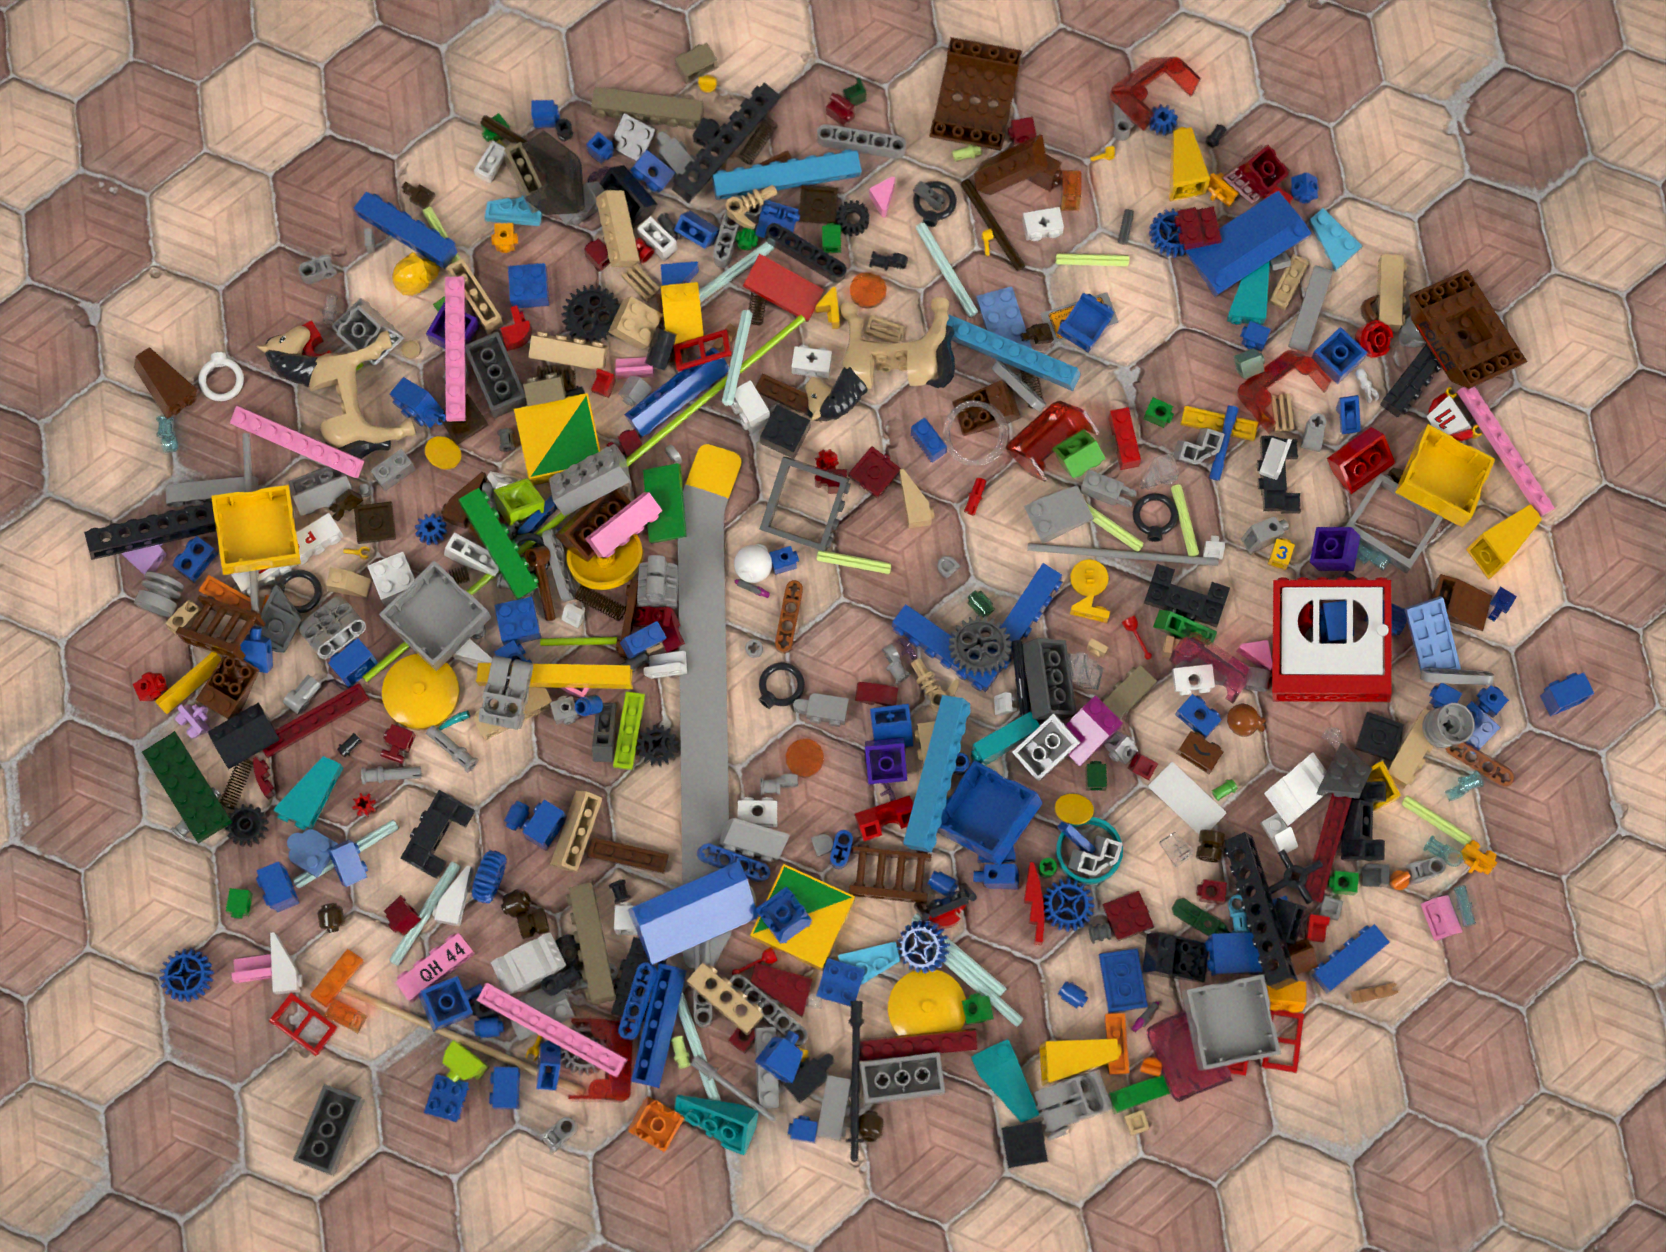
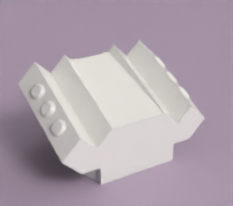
M1314 753L1310 754L1264 793L1287 826L1302 816L1328 793L1324 792L1323 796L1316 794L1327 771Z
M551 932L540 936L538 939L529 941L491 962L503 991L508 995L519 991L526 992L540 985L546 976H554L556 972L566 966Z

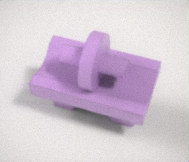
M181 704L177 708L180 712L175 717V720L180 725H186L187 722L192 725L186 731L191 738H197L211 730L205 722L208 720V717L205 715L208 711L206 706L199 708L197 704L193 706L190 704L183 706Z

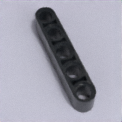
M771 223L767 226L765 240L768 244L832 282L839 283L844 279L847 267L843 262L777 223ZM775 231L778 236L773 237L769 232ZM785 241H792L794 245L787 246ZM807 250L810 253V255L805 256L801 253V251ZM817 260H824L826 265H819ZM839 269L842 274L836 275L833 270Z

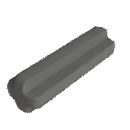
M1124 210L1118 237L1119 244L1126 245L1128 243L1134 215L1133 210Z

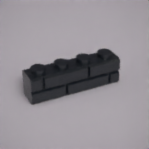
M1427 344L1380 403L1384 409L1390 411L1396 417H1399L1401 413L1405 415L1411 408L1409 403L1412 399L1416 401L1422 394L1420 389L1423 385L1427 387L1433 379L1431 376L1433 372L1438 373L1442 368Z

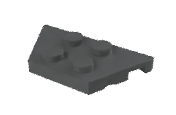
M278 585L274 586L261 612V619L266 623L264 627L260 626L262 627L261 636L271 639L272 651L285 652L303 619Z
M1341 743L1316 794L1323 796L1324 792L1334 793L1335 797L1359 798L1372 768L1346 745Z

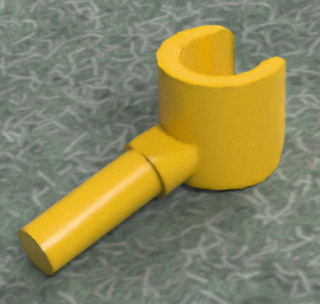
M1113 146L1106 147L1105 153L1090 157L1091 162L1104 158L1113 160L1115 148Z
M991 229L983 231L981 237L985 245V256H990L988 240L993 239V233Z
M363 546L359 550L344 549L343 553L359 555L361 559L366 560L369 556L362 555L361 552L370 551V549Z
M538 1035L533 1046L528 1048L525 1056L526 1059L529 1054H533L535 1056L533 1062L537 1060L539 1044L543 1038L541 1035Z

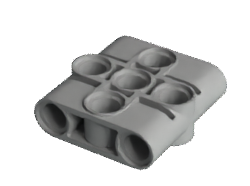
M341 596L334 597L299 624V632L318 656L323 659H327L361 635L366 628L365 622Z

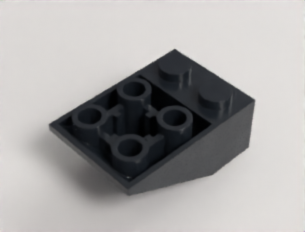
M1162 932L1148 933L1146 936L1142 973L1205 983L1208 958L1206 943Z

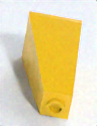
M1180 127L1173 132L1169 201L1205 195L1209 185L1210 177L1192 127Z
M1530 504L1482 533L1466 550L1489 580L1511 560L1542 518L1538 511Z
M1117 1039L1044 1042L1039 1046L1042 1086H1047L1118 1060V1056H1121L1120 1044H1117Z

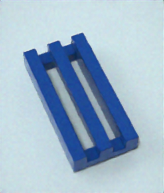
M1061 821L1057 826L1083 852L1091 854L1095 851L1096 848L1071 824Z

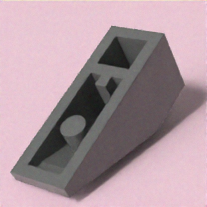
M603 703L602 711L595 715L592 742L593 762H613L616 703Z

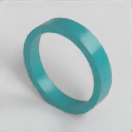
M1092 817L1084 824H1071L1074 828L1082 825L1098 826L1107 831L1113 840L1122 843L1116 829L1102 819ZM1061 832L1057 840L1056 859L1059 867L1067 877L1073 881L1078 880L1080 884L1094 885L1108 880L1117 871L1122 861L1123 845L1117 863L1105 875L1094 879L1081 878L1073 874L1066 867L1062 859L1061 848L1066 835Z

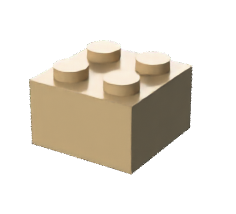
M630 296L622 300L609 333L639 350L649 346L663 314Z

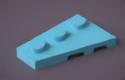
M521 195V198L516 199L505 198L488 201L485 221L540 226L543 209L532 213L523 195Z
M1324 208L1310 219L1309 224L1318 241L1321 242L1325 249V254L1327 258L1329 257L1335 272L1362 248V245Z
M896 942L838 955L839 962L865 969L861 985L900 961Z

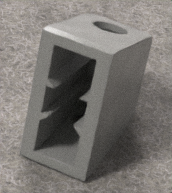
M1272 517L1252 525L1242 536L1241 540L1251 555L1275 543L1276 539H1280L1284 531L1289 529V525L1284 519L1278 521L1276 517Z

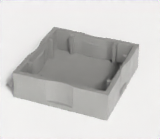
M435 561L414 580L406 591L398 595L379 614L381 619L435 671L440 669L491 618L488 610L470 593L460 588L453 577Z
M1264 975L1181 991L1198 1070H1206L1281 1054L1276 1028L1270 1015V1001Z

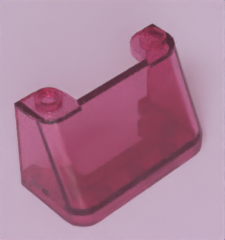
M1188 633L1177 644L1169 661L1175 665L1182 661L1191 663L1196 656L1205 663L1212 664L1214 669L1227 677L1222 685L1227 689L1225 699L1234 704L1252 677L1251 669L1200 633Z
M1186 1011L1165 1018L1147 1028L1149 1043L1155 1057L1162 1063V1074L1172 1097L1177 1102L1184 1101L1233 1081L1231 1072L1226 1066L1198 1070Z

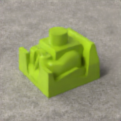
M528 478L493 490L497 509L509 526L516 521H523L537 510L544 513L545 501Z
M452 1040L445 1050L442 1063L451 1069L447 1076L455 1083L460 1077L463 1080L473 1077L479 1080L490 1068L455 1040Z

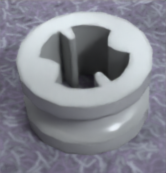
M753 639L747 642L745 650L750 657L757 658L762 655L763 646L760 641ZM753 644H756L757 648H759L755 653L749 650V647H753Z

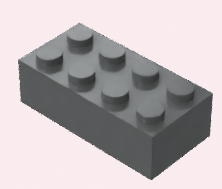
M498 332L465 345V352L494 418L527 405L525 392Z
M1037 638L1022 644L1033 719L1047 720L1054 713L1061 721L1075 716L1077 712L1066 640Z
M324 1084L293 1161L335 1176L365 1100Z

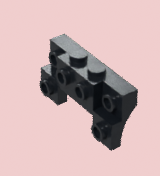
M1261 436L1260 460H1257V471L1261 469L1271 438L1287 442L1288 439L1275 436ZM1292 439L1285 459H1298V439ZM1285 461L1277 480L1260 474L1257 485L1258 489H1261L1263 511H1281V514H1298L1301 512L1300 493H1286Z
M1157 564L1144 604L1171 611L1194 622L1198 621L1217 627L1230 587L1211 582L1208 594L1204 595L1171 584L1175 569Z
M1366 782L1360 797L1351 798L1341 833V860L1348 862L1384 860L1385 840H1372L1373 803L1386 802V782Z
M438 790L428 810H424L421 814L419 826L412 830L410 834L411 840L400 859L427 875L438 879L447 862L434 855L437 847L452 821L466 828L475 810Z
M633 937L629 954L626 959H622L620 965L622 974L620 978L616 979L614 989L617 991L616 1000H614L611 1010L612 1015L623 1016L638 966L642 963L650 964L640 938ZM666 958V959H664V960H662V961H659V962H657V963H655V964H664V965H666V964H667L666 962H667V959H668V958ZM644 970V974L648 975L649 970ZM643 986L637 989L638 997H642ZM648 1002L642 1022H645L650 1002ZM637 1005L631 1008V1015L636 1016L639 1013Z

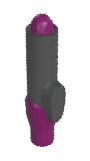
M742 579L734 581L737 586L758 596L768 598L770 592Z
M1158 1001L1153 1002L1136 1020L1131 1030L1136 1033L1141 1027H1145L1151 1021L1150 1017L1159 1008L1160 1003Z

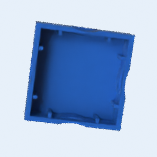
M974 760L960 780L955 792L946 800V807L943 809L941 816V826L938 828L937 833L1000 866L1043 802L1037 792L1016 781L1002 777L995 770Z

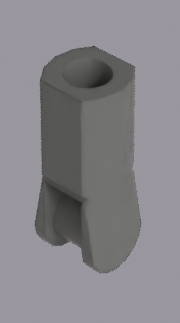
M919 181L913 189V192L924 199L934 210L939 211L942 208L941 204H944L946 201L944 196L932 190L922 181Z

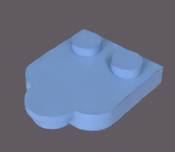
M313 829L306 830L303 834L294 833L287 840V846L290 849V861L316 878L319 877L331 860L327 849L338 845V843Z

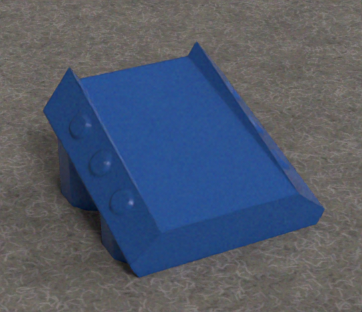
M785 887L756 908V912L779 943H787L797 933L809 927L812 921L805 908L798 902L788 887Z

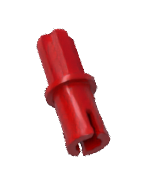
M976 478L973 489L968 494L969 499L964 509L965 513L975 516L979 502L983 499L981 496L986 485L985 479Z

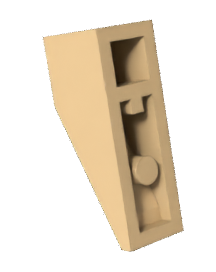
M900 469L899 476L908 528L931 525V521L934 519L933 507H929L928 500L906 471Z

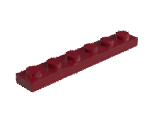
M360 682L276 729L275 731L280 740L263 749L265 756L269 758L370 701Z
M1332 793L1312 861L1314 863L1320 859L1323 867L1310 873L1305 885L1312 899L1320 903L1323 900L1351 798L1347 796L1335 797L1334 793Z
M976 1028L860 1039V1061L908 1057L938 1052L950 1053L978 1050Z

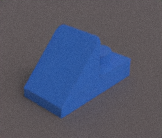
M1359 396L1339 398L1336 411L1340 417L1341 434L1361 432Z

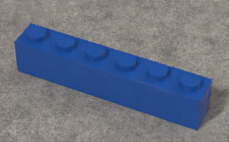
M366 191L353 208L359 218L446 269L458 253L453 240L448 237L443 238L433 228L431 230L428 229L422 221L418 219L416 221L413 220L407 212L398 211L392 203L383 202L382 198L375 193L372 195Z
M712 347L706 352V357L720 352ZM724 358L684 369L624 415L632 428L643 437L651 433L657 425L664 423L673 413L681 410L682 406L694 400L703 390L710 388L716 380L723 378L729 371V366Z
M1042 563L1000 627V629L1006 627L1005 634H1010L1008 641L1022 640L1023 637L1027 638L1032 631L1030 626L1033 622H1038L1043 614L1040 611L1044 606L1048 607L1053 599L1051 594L1053 591L1057 592L1063 583L1061 581L1062 574ZM1012 644L1011 647H1009L1011 648V654H1007L1009 656V660L1004 661V667L998 665L1000 670L999 673L1002 671L1003 668L1006 670L1012 661L1010 659L1011 655L1013 654ZM994 649L988 650L991 654L997 653Z
M905 604L893 620L892 627L896 634L906 636L913 646H920L925 650V654L931 658L936 657L940 660V664L943 667L956 671L955 674L960 679L970 681L972 687L976 690H983L986 693L999 675V671L996 672L994 669H992L991 675L985 671L983 677L980 672H977L976 676H974L973 671L966 674V668L959 670L960 663L954 664L955 658L950 657L952 651H949V645L952 644L949 643V638L953 637ZM977 655L970 656L973 660L979 658Z
M664 964L658 965L631 1082L656 1088L660 1087L687 970Z

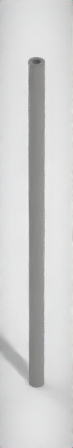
M245 433L242 434L245 492H253L250 434ZM257 570L249 571L251 610L259 613Z
M1028 543V551L1218 566V558Z

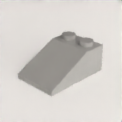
M1077 485L1042 497L1024 506L1042 544L1094 519Z
M1054 713L1012 753L1039 781L1051 772L1081 742Z

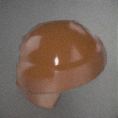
M1241 703L1235 705L1228 712L1227 723L1230 730L1241 737L1250 736L1257 729L1260 732L1265 730L1263 723L1266 722V719L1259 716L1258 712L1248 704Z

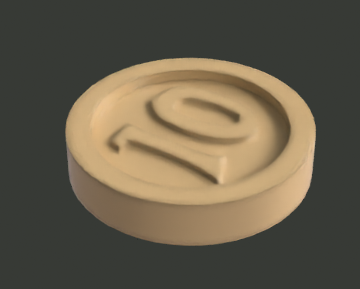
M409 340L402 345L401 351L404 357L414 359L419 356L421 349L416 341Z

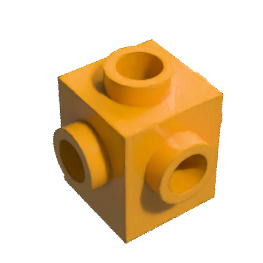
M513 223L494 224V234H491L492 245H495L497 252L509 253L515 251V244H518V233H515Z

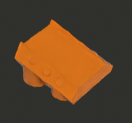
M647 1096L629 1125L628 1132L665 1152L684 1120V1116Z

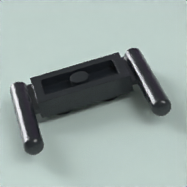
M967 883L961 884V892L954 891L944 899H934L929 905H926L927 909H924L919 902H916L914 909L922 920L927 921L929 916L934 918L968 904V900L975 901L977 895Z

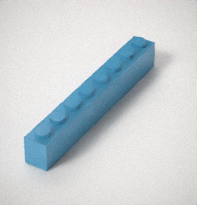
M848 149L840 154H834V152L826 153L822 157L811 155L804 160L793 158L785 163L775 161L767 166H762V164L753 165L749 169L738 167L731 172L720 170L713 174L712 183L717 201L729 199L735 195L747 196V193L753 194V189L755 188L760 191L771 185L776 190L801 187V185H814L860 177L862 171L858 151Z
M948 314L949 320L946 325L953 327L955 331L951 341L1068 390H1074L1081 376L1077 367Z
M942 695L903 842L910 849L932 853L933 847L936 845L937 831L941 826L943 809L946 807V796L951 788L952 773L956 769L957 754L961 750L962 735L965 733L966 720L971 711L970 703L964 698Z

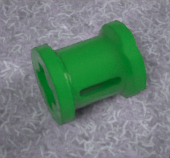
M1052 858L1043 859L1038 867L1039 874L1043 878H1051L1056 872L1057 864ZM1051 865L1050 870L1044 871V866Z

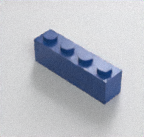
M1375 924L1371 927L1366 925L1359 931L1360 936L1354 939L1351 937L1343 944L1345 948L1341 952L1338 949L1328 956L1331 959L1326 964L1322 961L1318 964L1317 968H1314L1316 972L1311 976L1326 994L1390 943Z

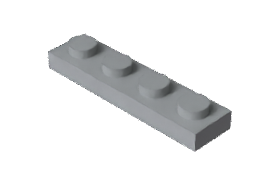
M776 1027L754 1028L756 1059L769 1041L776 1037ZM756 1063L758 1105L764 1109L779 1108L778 1078Z

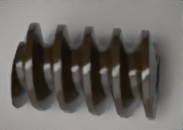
M553 365L551 371L548 366H545L544 371L538 366V379L546 378V374L557 373V375H562L565 389L568 388L569 383L572 389L576 387L575 368L572 370L570 365H568L567 370H564L563 365H561L559 371H557L555 365Z

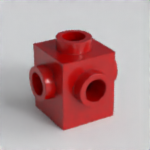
M147 672L133 684L140 701H156L168 690L166 680L161 673Z

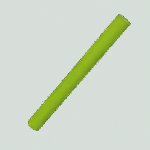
M617 637L540 638V646L616 645Z

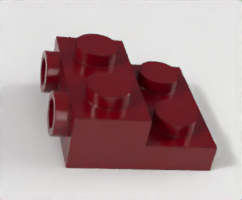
M1214 206L1197 210L1196 207L1178 210L1177 216H1174L1176 227H1180L1181 233H1178L1180 244L1184 245V250L1221 243L1222 240Z

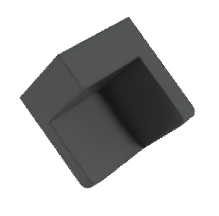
M1365 864L1362 867V886L1387 887L1389 885V865Z

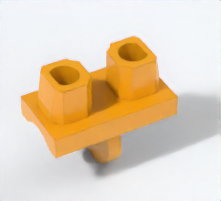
M1212 173L1209 176L1210 181L1207 188L1212 194L1210 200L1215 201L1219 199L1230 207L1236 199L1238 192L1222 178L1223 173Z
M1471 840L1469 844L1462 848L1457 857L1464 860V863L1470 866L1467 871L1470 874L1476 870L1479 873L1483 872L1488 875L1498 863L1495 861L1497 854L1491 850H1487L1483 854L1478 851L1480 844L1475 840Z

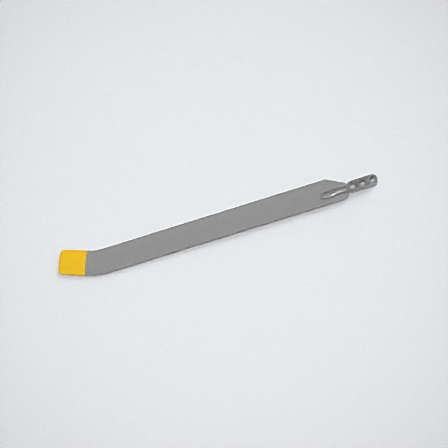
M704 444L698 449L683 490L687 537L678 539L679 623L681 625L679 632L685 642L684 645L679 647V651L686 652L687 674L680 675L682 886L720 870V868L700 861L697 857V850L700 846L707 843L724 849V846L719 845L724 822L729 820L724 513L741 467V458L735 452L710 444ZM708 849L702 851L705 853V857L712 855L708 853ZM722 854L720 856V862L724 865H727L729 863V857L725 854ZM731 930L684 950L683 959L686 966L694 969V972L702 963L706 966L710 964L714 967L731 936ZM712 980L706 983L708 989H713ZM694 990L695 1022L699 1027L707 1028L713 1022V1005L708 1001L705 1003L699 1002L698 997L700 994ZM702 1013L709 1015V1019L705 1023L698 1021V1017Z

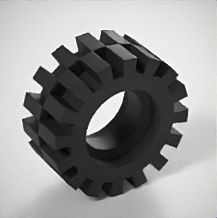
M850 200V203L845 201L843 206H839V210L837 209L836 224L841 225L843 234L847 235L849 233V236H853L855 233L856 236H859V232L862 234L864 229L867 230L869 213L868 208H865V204L861 203L860 205L859 201L856 200V203H853V200ZM849 213H857L860 220L855 224H850L846 221V216Z

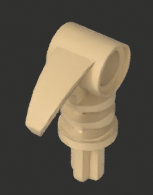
M773 185L760 191L755 188L753 189V194L747 193V197L742 195L741 199L737 197L729 198L726 202L727 216L743 227L754 229L756 225L744 215L745 212L750 211V207L756 208V204L760 207L763 206V201L776 196V188ZM732 206L739 207V209L736 211H733L730 208Z
M920 658L911 663L918 676L917 684H923L921 689L926 690V696H930L931 708L934 711H938L939 705L935 704L933 700L936 697L942 698V695L954 697L958 689L959 680L956 678L947 690H942L940 685H936L937 680L932 679L934 676L933 671L928 672Z

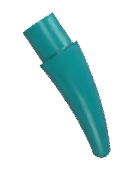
M467 710L457 713L443 723L439 730L470 718V712Z

